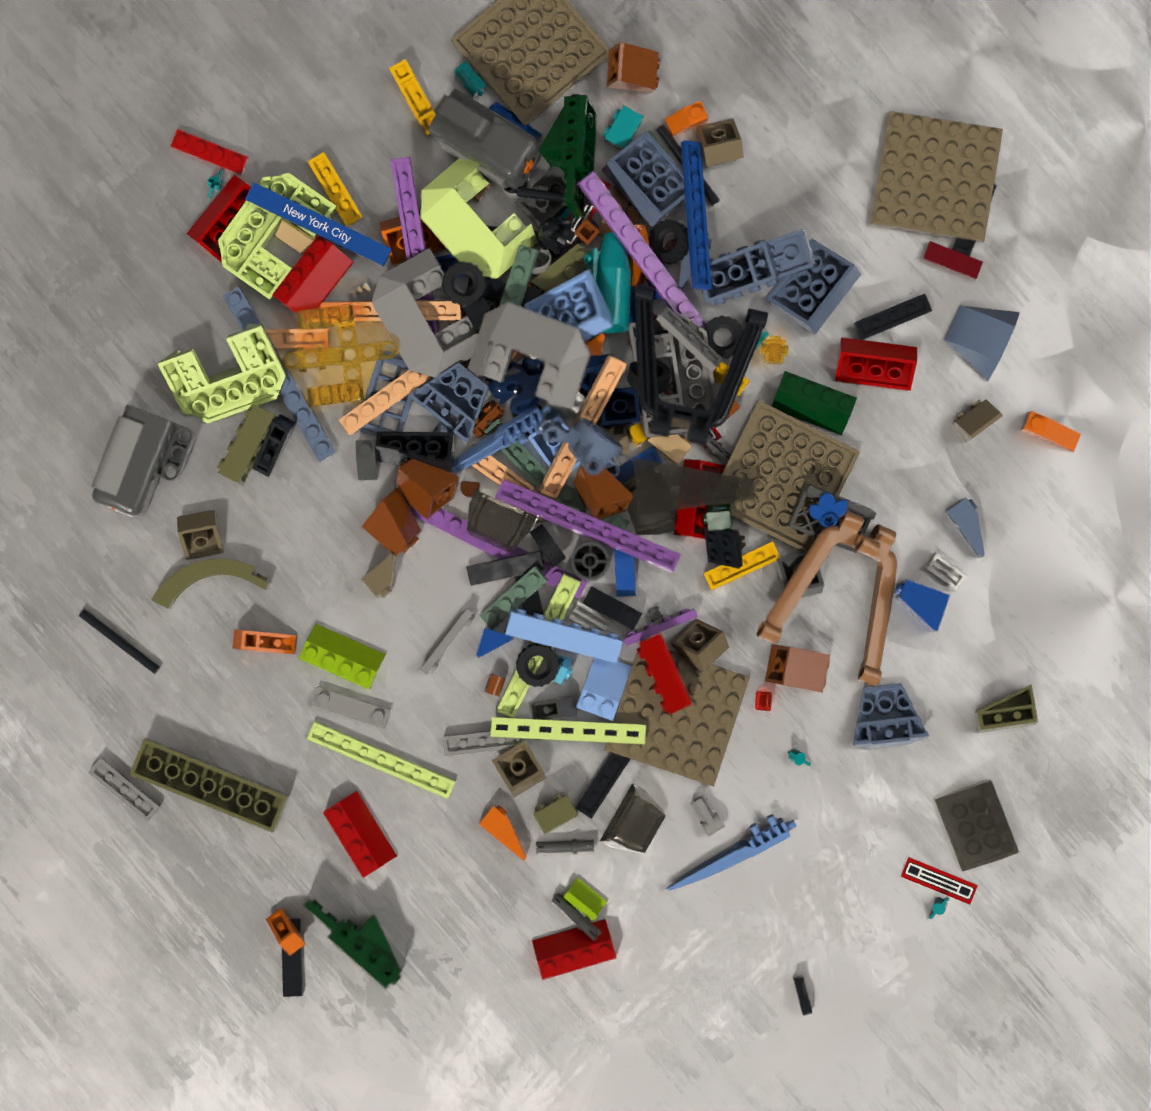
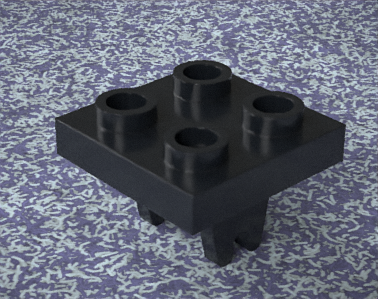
M706 525L704 532L708 562L737 569L742 567L741 550L746 546V543L742 542L745 536L739 535V530L734 529L708 531V525Z

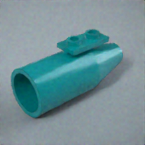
M614 233L604 234L599 251L598 248H593L586 252L584 257L585 271L590 270L612 319L613 326L602 331V333H623L629 330L631 269L624 246Z

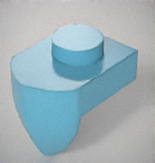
M557 656L559 668L554 682L562 684L564 678L568 680L573 670L570 668L573 660L564 656Z

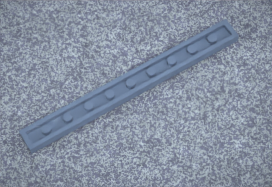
M240 286L223 295L225 302L242 330H245L247 324L262 325ZM265 331L286 373L279 394L318 461L321 462L336 453V450Z

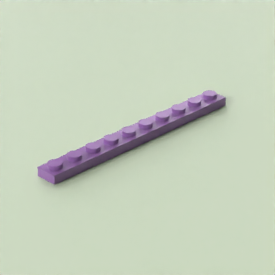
M411 156L390 160L407 260L426 250ZM433 291L417 300H434ZM426 320L433 334L440 331L438 320Z
M594 171L590 172L577 183L667 306L676 315H685L693 323L703 328L706 325L705 321Z
M504 479L495 496V499L671 573L674 572L681 556L680 553Z
M412 506L410 507L413 516L498 559L529 553L442 508L426 519ZM543 560L545 570L541 572L548 579L546 583L557 588L564 573L581 581L574 597L579 599L587 581L557 566L553 567L551 563Z

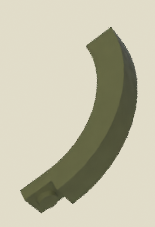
M208 559L187 565L175 572L159 587L151 600L167 609H171L177 598L189 586L204 578L217 575L240 577L264 590H267L271 583L267 582L268 578L260 573H257L255 576L254 573L257 567L231 559Z

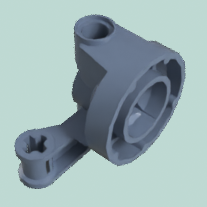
M579 417L570 431L552 420H544L540 423L539 432L544 436L545 440L550 443L566 442L569 444V451L576 459L581 460V465L590 475L600 473L603 468L614 477L619 474V465L614 462L612 457L618 458L624 447L598 425L583 417Z

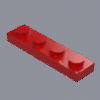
M177 129L170 145L175 150L241 176L249 159L247 156Z

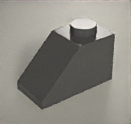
M355 441L358 480H378L376 441Z
M574 696L531 702L533 716L537 720L577 715Z

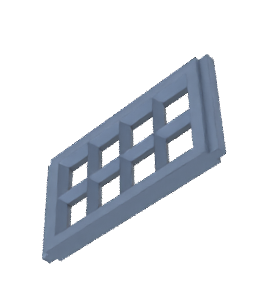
M380 350L364 401L379 392L375 390L378 378L393 382L398 378L401 368L409 370L402 356ZM384 362L397 366L394 378L380 374ZM407 395L406 399L399 401L404 403L401 415L386 410L382 413L379 425L368 423L358 431L377 436V431H394L382 427L387 415L399 419L396 431L394 432H403L413 399Z

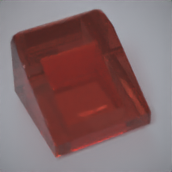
M756 691L755 710L770 711L772 693Z

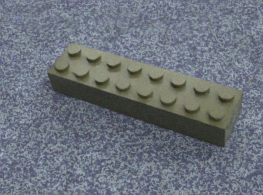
M149 738L143 739L129 774L272 833L277 828L290 796Z

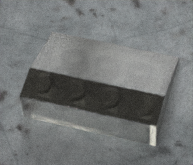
M986 779L934 799L962 872L1019 853L992 780Z

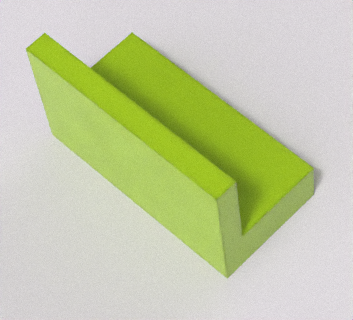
M579 878L574 881L563 895L568 902L592 921L596 919L598 913L607 903L605 899Z

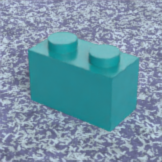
M624 105L621 110L618 108L613 116V119H615L612 126L608 125L603 135L606 136L604 142L620 151L630 144L644 116Z

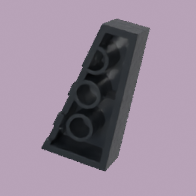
M377 431L375 444L377 461L400 466L404 462L407 463L411 459H415L453 473L455 455L454 432Z

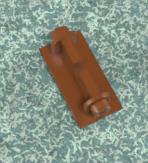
M494 400L487 402L478 415L472 431L477 438L485 434L484 431L490 426L487 421L490 420L494 423L503 415L505 410Z

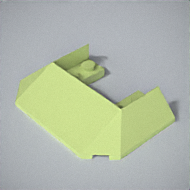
M459 158L421 190L420 218L459 263L470 262L478 266L479 270L483 272V276L498 279L513 265L519 245L533 248L538 241L532 224L526 227L515 213L493 232L490 231L467 204L469 200L489 183L476 169L480 164L470 159L463 160Z
M290 173L263 177L258 183L331 219L337 207ZM246 201L218 240L222 265L226 270L271 300L273 298L272 294L292 270L291 267L264 249L278 230L283 218ZM298 226L299 228H301L302 230H304L305 232H307V233H308L309 235H311L312 237L315 238V237L317 236V234L312 233V232H310V231H308V230H306V229H304V228Z
M247 324L245 330L228 335L226 340L239 366L207 377L194 349L182 353L178 349L158 362V366L183 414L193 415L200 418L203 422L211 423L248 410L254 404L259 406L277 399L286 373L262 325Z

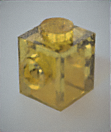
M770 336V339L766 338L765 343H761V354L764 355L763 363L782 365L784 363V356H788L789 346L785 345L786 340H781V336Z

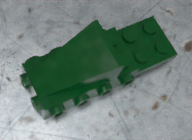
M580 94L564 97V107L542 142L539 151L550 167L559 166L564 172L566 192L563 195L564 203L568 205L576 218H584L585 193L577 183L594 171L597 126L596 108L587 95Z
M315 899L313 901L308 900L303 905L333 931L328 938L385 989L390 984L395 985L399 981L401 969L374 915L357 932L355 930L357 926L349 919L347 922L343 919L337 925L335 922L338 919L330 912L326 915L321 910L323 906ZM355 944H357L360 948L356 949Z

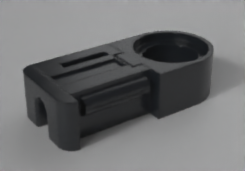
M803 976L794 977L793 981L803 1016L813 1014Z

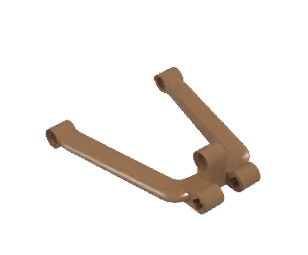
M847 510L843 516L839 517L836 526L826 527L819 533L765 621L760 623L756 635L761 639L776 644L781 637L783 625L834 545L840 543L850 546L856 551L872 557L877 563L862 662L863 666L858 673V680L876 686L882 676V672L879 669L882 662L897 574V558L890 550L895 541L896 532L877 524L870 538L865 535H859L858 531L863 524V517Z

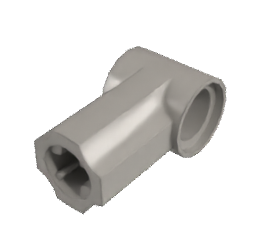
M705 795L690 803L700 818V823L708 836L725 827Z

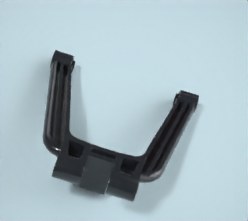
M637 283L633 300H635L638 399L642 409L652 415L649 433L668 437L671 426L687 429L689 426L686 441L706 446L710 428L721 426L728 418L762 331L766 326L768 312L748 309L743 334L712 408L709 410H699L665 402L658 396L653 316L654 301H652L655 288Z

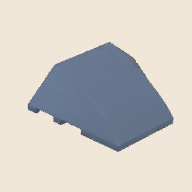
M960 305L944 341L989 381L1015 329L1020 312Z
M458 362L408 396L421 407L428 410L468 444L489 386Z
M902 683L863 688L853 746L867 749L901 746L929 737Z

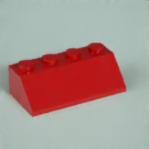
M233 175L186 233L220 262H222L218 240L246 202L245 198L251 188L236 175Z
M318 235L272 296L280 304L308 323L321 303L325 301L354 262L332 243Z
M841 337L835 381L911 391L917 365V347Z
M684 459L674 535L705 540L704 527L708 524H704L703 514L707 513V506H710L707 502L725 465L703 460Z
M661 633L639 643V648L636 649L640 659L644 658L647 666H644L648 677L652 676L655 682L652 686L656 695L660 694L663 700L660 704L664 713L668 711L670 715L692 705Z
M358 791L323 811L324 816L363 878L397 857V854Z
M606 919L592 923L601 931L600 935H596L598 938L594 941L582 929L579 930L577 927L532 940L542 980L616 959L617 956Z

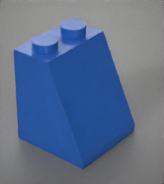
M907 579L897 583L894 594H897L895 599L925 628L931 632H938L950 595Z

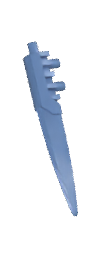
M547 405L540 409L536 406L533 411L519 414L499 426L496 432L484 438L454 460L453 474L481 461L502 448L505 449L510 446L511 442L515 444L517 442L516 438H518L520 444H525L527 439L524 433L529 432L532 434L533 428L536 434H541L539 432V425L542 421L546 420L545 415L552 412L551 407Z
M770 814L766 817L770 826L762 827L763 830L760 831L756 823L750 825L753 835L745 836L746 841L741 840L736 845L707 860L676 880L666 889L671 891L722 872L750 857H754L791 837L789 830L797 827L794 820L785 824L782 818H779L777 822L774 815Z

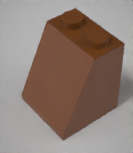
M623 42L609 49L606 87L644 93L655 91L659 84L657 69L660 67V58H658V52Z
M411 459L407 463L404 462L399 466L394 490L398 488L405 501L426 519L430 518L453 499L459 478L456 474L415 459Z
M581 465L573 481L587 515L599 520L625 512L633 498L632 493L605 468L596 475H590Z
M398 488L393 490L379 503L361 526L396 557L401 552L405 554L410 547H413L419 540L417 536L421 532L416 519Z
M772 644L765 682L823 693L826 685V673L830 664V655Z

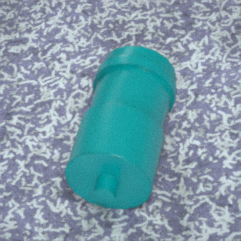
M466 61L461 63L453 71L456 79H459L472 98L478 95L482 96L487 85L473 71L470 64Z

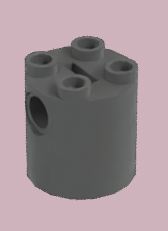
M586 542L579 545L572 553L571 566L575 575L589 582L602 578L607 572L610 562L605 548L594 542ZM589 556L592 557V566H591V567L588 566V557H589Z

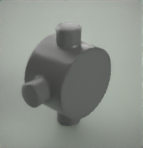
M658 606L651 611H647V614L652 619L651 622L655 623V620L663 619L664 615L661 614Z

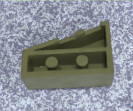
M579 244L575 245L544 272L530 281L531 285L535 288L544 289L543 293H546L583 273L586 268L584 257L588 250Z
M1032 684L977 711L975 719L978 733L1036 725L1038 718Z

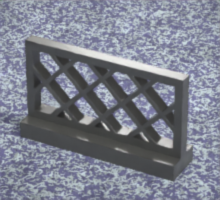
M804 482L801 488L803 491L788 522V526L817 537L821 531L814 532L811 525L819 522V520L809 521L807 516L809 508L805 509L803 502L807 496L812 498L814 504H817L820 496L829 491ZM831 493L834 496L835 501L846 499L844 497ZM846 499L848 503L847 510L863 517L865 520L858 531L859 535H864L871 519L874 520L877 513L871 508ZM804 514L807 523L800 526L794 524L796 518ZM840 543L835 544L854 553L857 552L850 546Z

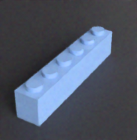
M515 608V611H509L504 629L506 635L613 663L618 661L623 643L621 638H618V634L608 632L605 635L600 633L601 630L589 627V630L582 629L580 624L572 622L570 625L563 624L561 619H544L545 615L539 613L529 615L526 614V610Z

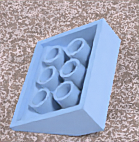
M590 270L524 304L526 309L579 328L583 341L613 326L609 309Z

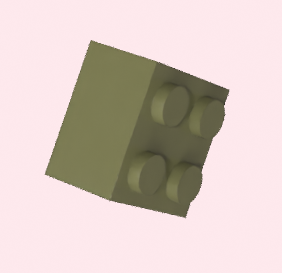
M562 792L552 797V802L549 804L543 802L536 806V811L533 812L544 835L578 816V812L568 794L563 795Z

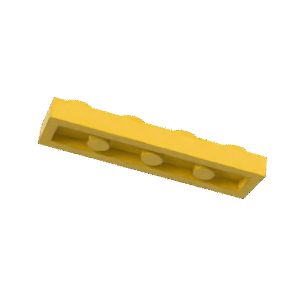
M323 152L309 160L310 167L331 202L337 206L336 210L346 227L363 219L326 154Z
M772 541L742 555L743 566L739 569L720 565L703 573L712 591L771 564L781 557Z

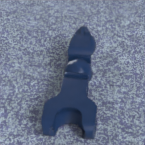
M592 337L585 340L584 343L586 344L591 341ZM528 355L523 359L522 364L510 362L507 372L516 368L518 373H525L531 376L543 373L546 362L537 358L531 359ZM488 377L485 380L490 382L489 391L493 397L500 399V404H505L510 398L518 395L505 394L501 389V382Z
M613 354L592 355L589 357L580 385L581 388H584L586 391L592 388L608 355L614 357ZM515 373L506 376L504 381L500 383L501 389L505 394H519L513 397L510 402V408L514 414L533 411L539 401L545 400L535 396L542 373L532 376L525 373Z

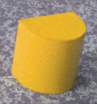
M636 423L627 429L628 436L636 447L649 439V437H645L640 423Z

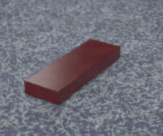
M932 241L929 242L922 259L973 280L977 279L983 261Z

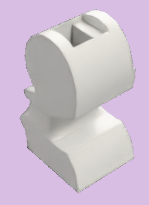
M578 391L573 409L556 406L555 409L565 419H568L573 413H577L581 409L586 398Z

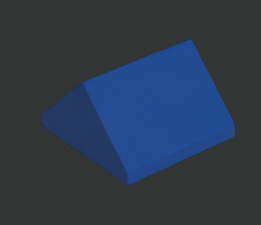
M484 628L476 655L480 658L510 642L513 638L509 635Z

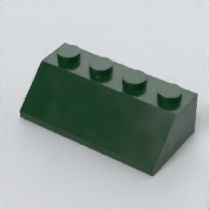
M785 371L771 407L793 418L842 436L857 397Z

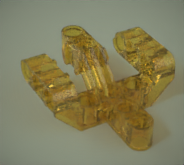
M352 304L296 311L299 330L333 326L338 328L340 346L323 347V344H318L312 348L300 346L296 347L294 351L287 352L283 357L284 365L288 369H299V372H307V369L319 367V370H323L329 365L343 366L345 382L334 385L323 384L318 387H306L309 407L364 400L360 362L393 358L397 354V346L394 342L384 340L358 344ZM345 330L352 331L353 337L350 340L342 338V333ZM387 344L392 345L394 348L393 352L389 355L383 352V348ZM366 347L374 348V355L371 357L365 356L364 349ZM346 350H354L355 357L353 359L345 358ZM314 353L317 359L315 362L309 363L306 361V355ZM288 356H296L298 359L297 363L289 365L286 361ZM351 368L358 371L357 377L353 379L347 376V372Z

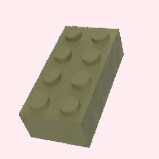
M255 404L253 407L248 408L245 414L247 419L243 425L240 424L237 428L235 441L230 442L226 450L228 452L226 458H222L217 467L219 469L218 473L242 486L252 470L272 422L277 417Z

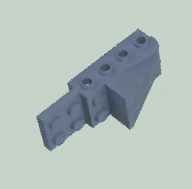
M805 229L768 242L759 240L754 242V246L740 247L736 249L737 252L732 254L730 252L723 253L715 260L711 258L712 289L702 290V294L706 303H715V306L726 303L725 299L731 297L732 300L743 297L745 292L755 293L760 291L762 287L775 286L778 284V280L815 267L816 264Z

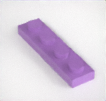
M690 608L684 609L679 612L680 616L673 618L670 615L661 619L662 623L655 626L653 622L644 626V631L637 633V630L626 634L627 638L623 640L626 646L698 617L695 609L692 611Z

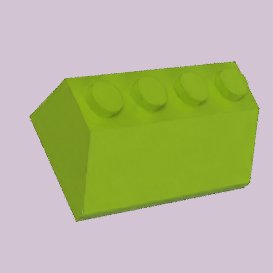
M315 624L298 659L370 690L386 654Z

